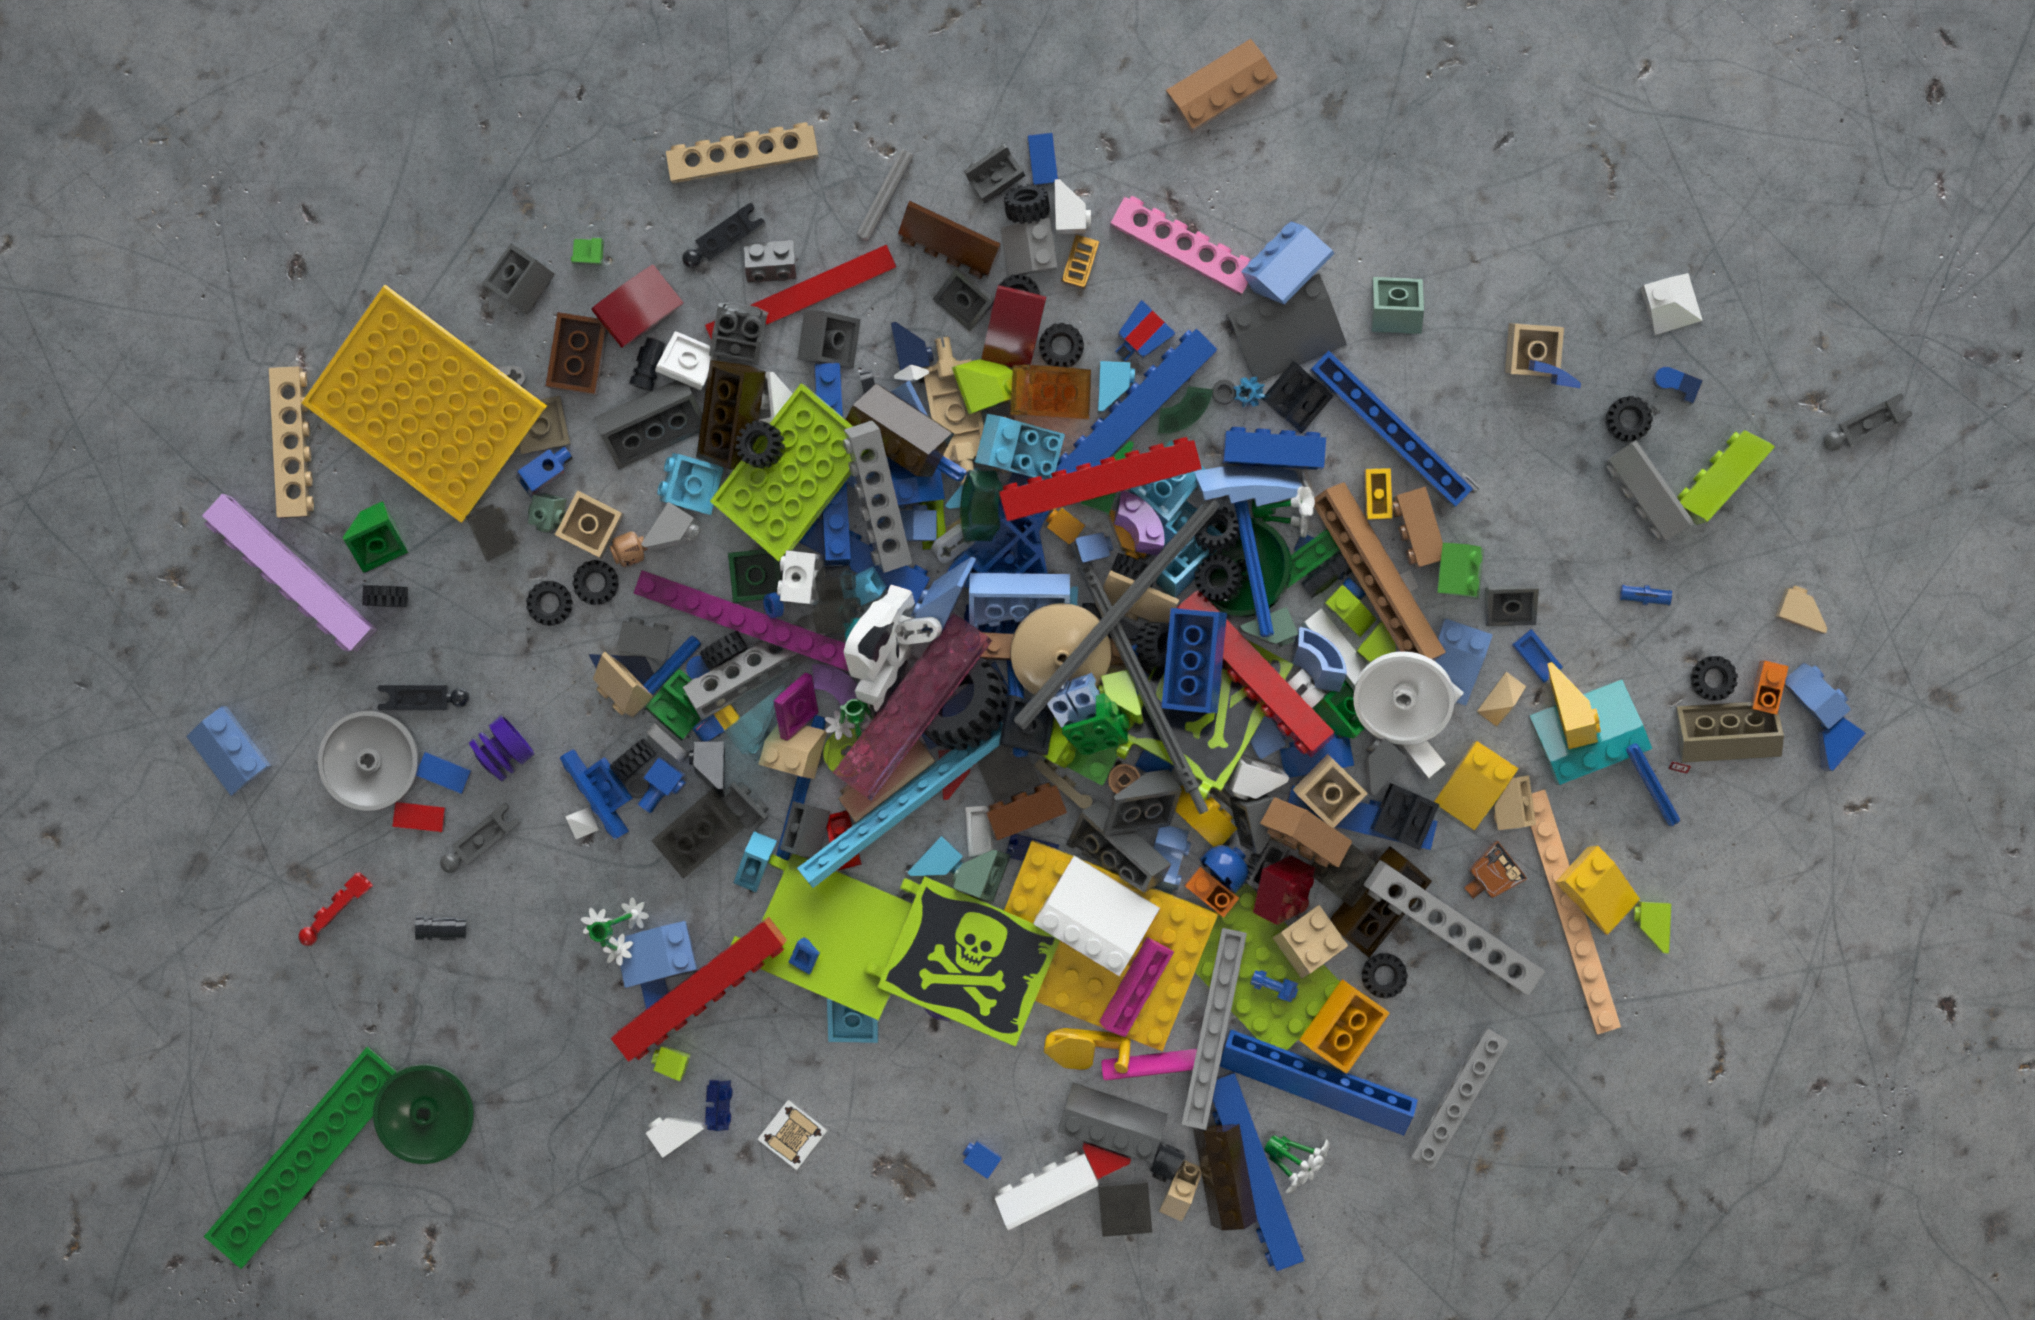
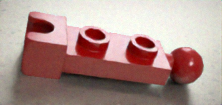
M356 872L344 884L347 889L345 891L340 889L331 898L333 903L327 909L322 907L313 916L316 920L311 924V927H304L300 930L298 939L302 945H314L318 939V933L355 897L357 899L361 898L373 886L362 873Z

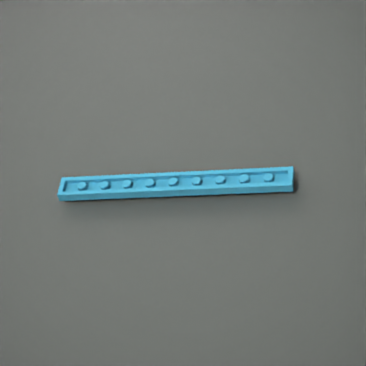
M1000 721L999 724L1001 726L998 730H993L990 734L991 737L987 741L981 740L979 746L972 748L969 745L966 750L960 751L955 748L940 758L799 866L797 869L812 888L826 879L1000 745L1003 723Z

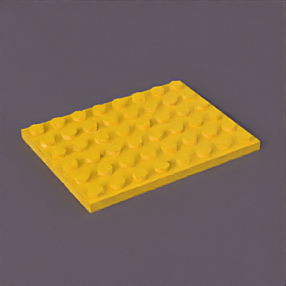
M387 285L381 288L301 402L461 523L467 518L547 407V405Z
M1032 840L1004 911L1034 924L1037 914L1074 856ZM1083 860L1155 904L1160 909L1120 976L1060 940L1035 1001L1104 1028L1099 1022L1144 941L1147 937L1173 950L1174 953L1126 1037L1163 1051L1218 913L1155 888H1151L1144 893L1121 879L1118 873L1108 871L1103 867Z

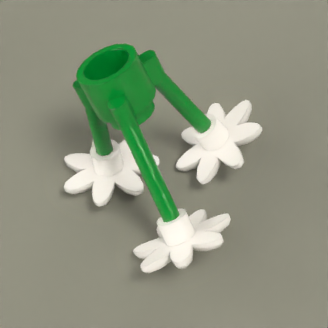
M851 699L845 705L840 706L841 714L837 710L834 712L835 719L831 717L825 718V721L831 725L826 729V732H835V737L839 740L842 733L851 738L852 733L849 729L855 728L858 747H854L856 754H849L847 758L853 760L851 766L854 767L861 763V766L866 768L868 762H877V758L874 756L879 754V750L870 751V745L864 747L860 723L864 718L868 720L861 727L863 729L870 728L869 736L872 737L877 730L884 735V726L892 725L893 722L886 719L890 713L889 710H886L879 718L873 719L868 703L861 702L858 699Z
M633 897L630 898V906L625 903L621 904L626 913L615 919L604 918L606 914L605 909H602L597 915L593 908L589 909L590 918H581L583 923L588 924L583 933H589L593 941L600 942L601 946L605 947L603 949L604 952L611 953L607 963H611L616 959L617 964L621 966L623 964V957L632 958L631 953L627 949L633 946V942H625L624 934H621L617 941L612 937V927L615 924L629 920L630 929L635 924L643 928L644 923L642 919L649 917L647 913L641 912L645 906L644 902L637 905Z
M1273 1135L1269 1139L1264 1151L1270 1155L1269 1160L1276 1163L1292 1183L1285 1193L1291 1194L1308 1179L1313 1180V1172L1320 1170L1324 1165V1158L1327 1157L1330 1143L1326 1139L1321 1149H1313L1291 1141L1285 1136L1279 1138ZM1289 1146L1313 1155L1309 1156L1308 1161H1301L1289 1153L1291 1150ZM1288 1158L1297 1164L1302 1171L1298 1174H1293L1280 1159Z

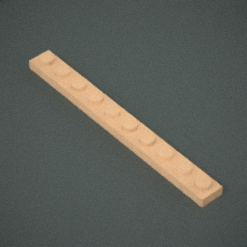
M1546 790L1532 793L1536 825L1530 826L1592 1023L1598 1035L1620 1028L1621 1025L1586 915L1555 883L1570 865Z

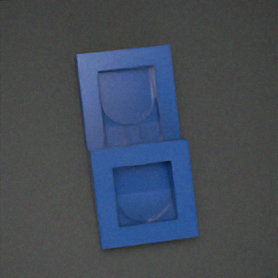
M1530 360L1528 370L1552 374L1551 384L1581 388V383L1564 370L1547 363Z

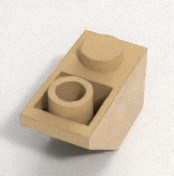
M1183 1160L1173 1181L1170 1182L1159 1212L1182 1222L1192 1203L1201 1177V1168Z

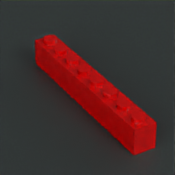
M1187 437L1173 440L1174 445L1164 448L1163 443L1148 447L1149 452L1140 454L1139 450L1124 453V459L1115 461L1113 456L1100 460L1101 465L1091 467L1090 463L1076 466V471L1067 474L1066 469L1051 473L1052 478L1042 480V476L1027 479V485L1018 487L1017 482L1003 486L1004 491L999 492L1006 522L1199 471L1202 467L1195 441H1188Z
M1198 589L1176 607L1179 609L1220 612ZM1226 619L1222 665L1227 669L1226 674L1233 682H1239L1244 687L1243 692L1250 700L1253 701L1255 699L1261 705L1260 709L1267 718L1270 719L1272 717L1278 723L1277 727L1284 736H1290L1295 741L1294 745L1303 755L1307 753L1312 758L1333 739L1334 731Z
M767 917L618 1030L610 1039L628 1062L635 1057L637 1060H640L650 1052L648 1050L650 1045L653 1043L657 1046L669 1037L666 1033L673 1028L675 1031L681 1029L688 1023L686 1018L692 1014L696 1017L707 1009L705 1005L711 999L714 1002L718 1001L726 994L724 990L732 985L735 988L746 979L743 976L750 970L755 973L765 965L764 959L768 956H771L773 959L784 951L782 946L787 939L770 917Z

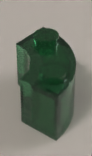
M1188 386L1185 397L1180 403L1170 408H1161L1157 435L1176 434L1194 425L1206 411L1213 389Z
M969 470L966 475L960 502V520L964 541L992 542L996 532L1000 529L998 506L999 492L1003 491V486L999 481L996 471Z

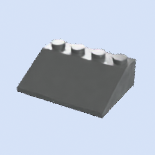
M1320 274L1312 276L1285 304L1263 297L1232 310L1226 315L1252 377H1257V382L1284 372L1293 361L1300 365L1326 354L1328 350L1331 352L1347 345Z

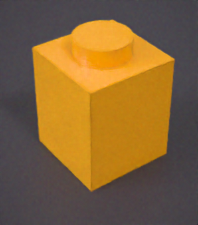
M1063 508L1059 512L1054 509L1046 520L1049 523L1047 529L1068 545L1075 541V538L1079 536L1086 526Z

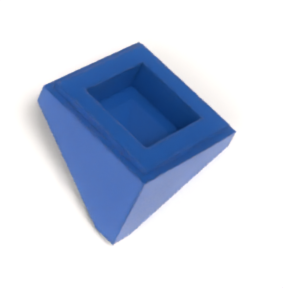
M803 937L797 942L789 963L810 975L820 952L807 938Z

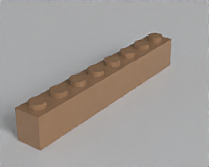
M1345 482L1330 487L1314 498L1315 509L1400 652L1421 654L1433 661L1445 654L1444 648Z

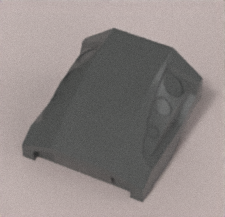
M734 302L719 303L709 356L714 357V355L749 361L753 365L758 366L768 312L758 307Z

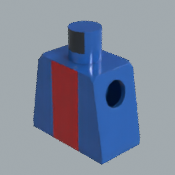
M1141 300L1119 331L1118 335L1124 342L1115 352L1125 362L1135 352L1143 359L1175 335V332Z
M565 447L555 454L549 449L518 470L516 479L529 497L532 498L534 494L539 493L563 475V466L571 461L573 457ZM549 465L552 467V470L546 471L543 469V466Z

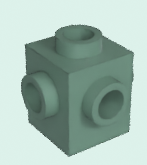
M549 493L534 494L528 509V524L537 526L536 529L542 532H551L552 529H557L566 514L565 506L567 499Z

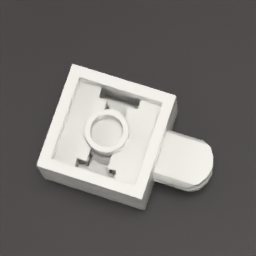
M786 550V554L781 557L780 562L783 579L778 582L777 595L780 596V601L819 606L824 556Z

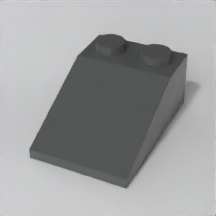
M1170 770L1148 772L1113 797L1102 834L1110 836L1170 826L1182 791Z

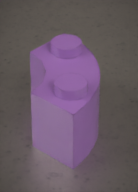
M1121 491L1117 500L1114 524L1123 527L1130 533L1135 543V552L1158 555L1164 547L1165 539L1163 526L1157 513L1140 497L1126 491Z
M812 664L814 689L825 690L831 693L838 700L840 706L845 705L851 699H857L855 689L858 684L847 673L829 665Z

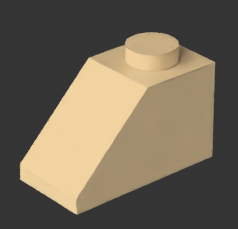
M1795 585L1792 589L1786 588L1775 617L1820 634H1825L1828 628L1813 596L1807 595L1808 590Z
M1529 775L1512 778L1494 805V820L1498 830L1536 825Z

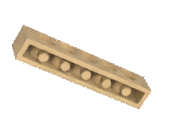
M807 122L794 124L793 129L784 130L783 127L771 128L769 133L759 135V131L748 132L744 134L743 138L735 139L734 136H725L719 138L720 142L710 143V140L697 141L693 147L686 148L685 144L674 145L670 147V151H665L672 184L819 158L813 125L808 126ZM789 137H794L798 140L797 147L791 150L785 148V140ZM763 142H771L773 144L772 152L768 154L762 153L760 151L761 144ZM746 146L749 149V153L745 158H738L735 155L738 147ZM716 150L724 152V159L718 163L711 160V154ZM690 155L700 157V162L697 166L690 167L686 164V160Z
M299 366L269 368L276 515L280 519L310 517V511H314L313 496H309V486L313 485L312 472H308L307 463L311 461V448L307 447L306 437L310 436L309 422H305V412H308L309 409L301 403L305 398L303 387H307V374ZM289 386H293L295 396L289 400L285 399L284 390ZM289 411H294L297 415V419L293 424H287L285 421V415ZM290 436H296L298 439V445L294 449H288L286 441ZM291 461L299 463V470L295 474L288 472V464ZM297 485L301 490L300 496L292 499L289 496V490L292 486Z

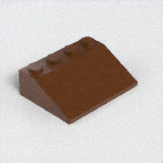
M909 200L898 231V236L902 237V243L913 248L917 244L925 248L923 252L934 258L940 255L947 259V264L955 268H960V266L970 269L968 273L978 279H982L983 276L989 278L1001 252V243Z

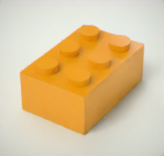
M1342 979L1299 1041L1347 1074L1390 1012Z

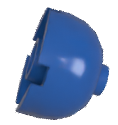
M1217 845L1209 849L1199 859L1204 867L1208 866L1211 868L1210 874L1227 889L1232 890L1234 894L1243 886L1247 879L1248 866L1244 861L1246 855L1236 846L1231 849L1226 845Z

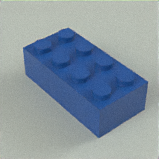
M1231 427L1230 431L1224 433L1222 464L1322 470L1325 465L1326 437H1321L1319 432H1306L1304 436H1296V431L1281 430L1279 434H1271V429L1257 428L1254 433L1246 432L1244 427Z
M1171 608L1162 708L1218 713L1227 613Z

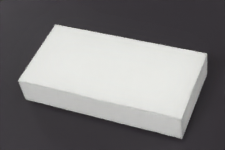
M965 807L969 857L980 856L993 850L992 832L984 815V812L989 811L988 807Z

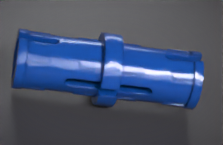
M1622 585L1620 600L1642 602V605L1653 603L1670 606L1672 590L1653 589L1648 585H1644V587ZM1635 593L1656 595L1657 597L1635 595Z

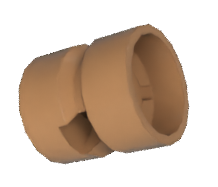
M1118 764L1111 769L1108 775V785L1114 793L1118 794L1139 779L1140 774L1132 765Z

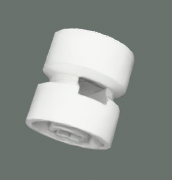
M1302 668L1287 683L1295 691L1304 684L1308 689L1300 696L1313 708L1327 693L1324 689L1315 688V684L1311 682L1312 677Z

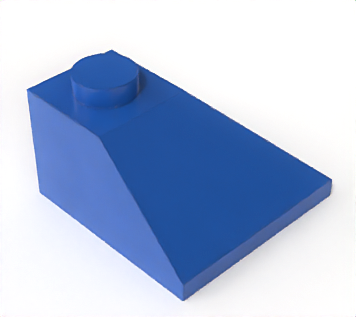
M888 457L898 506L945 499L941 471L936 469L932 477H917Z
M1844 717L1830 729H1827L1820 723L1822 727L1818 732L1820 767L1824 771H1834L1866 734Z

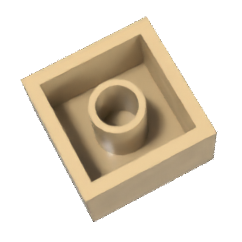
M1509 323L1505 373L1552 377L1550 373L1528 370L1530 360L1539 361L1561 369L1564 327Z
M577 490L555 535L599 558H603L624 514Z
M1328 754L1292 789L1332 828L1368 794Z
M1320 905L1307 912L1273 937L1301 979L1348 946Z

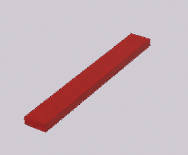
M886 244L749 306L758 307L768 312L765 325L767 326L897 267ZM715 321L705 325L711 340Z

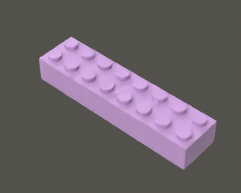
M221 494L202 515L207 520L204 524L215 534H223L225 536L223 541L231 549L240 550L244 554L241 558L251 567H259L262 570L260 575L270 584H278L281 587L279 592L289 601H296L300 604L297 609L306 617H314L318 621L315 625L325 634H333L336 637L334 642L342 650L358 652L378 630L231 496Z

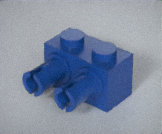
M658 758L644 777L645 780L650 782L649 785L651 787L641 801L638 802V805L647 812L652 813L664 796H670L673 793L678 794L686 784L683 780L686 775L665 759Z

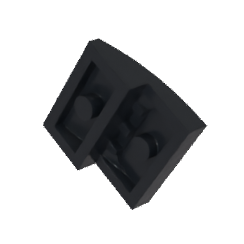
M1293 361L1267 391L1266 397L1261 399L1302 434L1332 399L1333 395L1322 384L1312 378L1298 363Z
M1390 783L1370 829L1420 850L1440 804Z

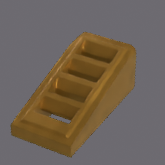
M1075 235L1061 280L1062 283L1082 289L1086 288L1100 241ZM1078 243L1091 246L1092 250L1088 251L1078 248ZM1075 252L1090 256L1089 260L1074 257ZM1072 262L1086 265V270L1072 266ZM1073 271L1083 274V279L1071 276L1069 272Z

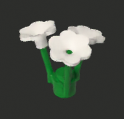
M1303 469L1301 470L1302 480L1300 481L1302 486L1298 488L1297 496L1289 501L1273 502L1257 506L1253 499L1252 512L1254 518H1262L1263 522L1289 523L1291 526L1299 527L1301 537L1306 538L1309 516L1313 514V507L1315 505V495L1308 473ZM1292 506L1293 508L1299 507V513L1302 516L1286 518L1272 516V514L1276 513V508Z

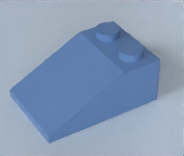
M970 557L933 581L929 590L925 588L911 616L915 619L923 617L936 618L942 626V634L976 558ZM926 626L922 628V631H930L932 633L933 628Z
M1445 618L1442 620L1437 638L1446 653L1436 659L1435 662L1446 671L1451 682L1464 692L1456 703L1466 706L1493 634Z
M686 921L625 936V942H633V946L627 949L631 953L632 958L623 957V964L620 966L625 988L698 971Z

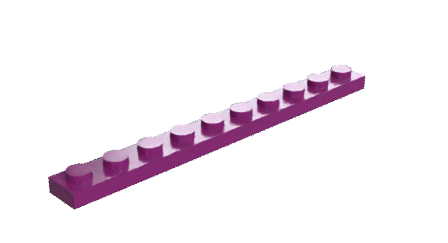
M641 570L633 592L636 595L849 671L844 656L846 643L777 618L772 619L763 613Z

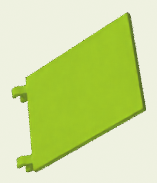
M792 853L790 860L786 861L772 854L768 864L784 871L762 921L770 917L787 941L782 946L784 951L773 959L771 956L764 959L765 965L760 970L879 1021L891 993L877 988L880 978L864 971L869 961L883 968L886 967L912 903L837 871L812 888L797 869L809 859ZM734 936L731 945L740 938ZM803 937L807 938L820 952L810 975L789 963L797 942Z

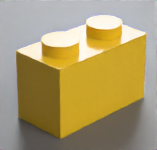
M1391 468L1364 470L1365 517L1367 520H1390L1393 518Z

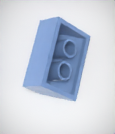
M1291 221L1282 228L1281 232L1272 241L1266 244L1265 248L1255 258L1249 261L1248 265L1241 272L1254 293L1285 304L1334 255V252L1306 226Z
M221 706L201 721L186 736L231 796L271 767L270 763L227 706Z

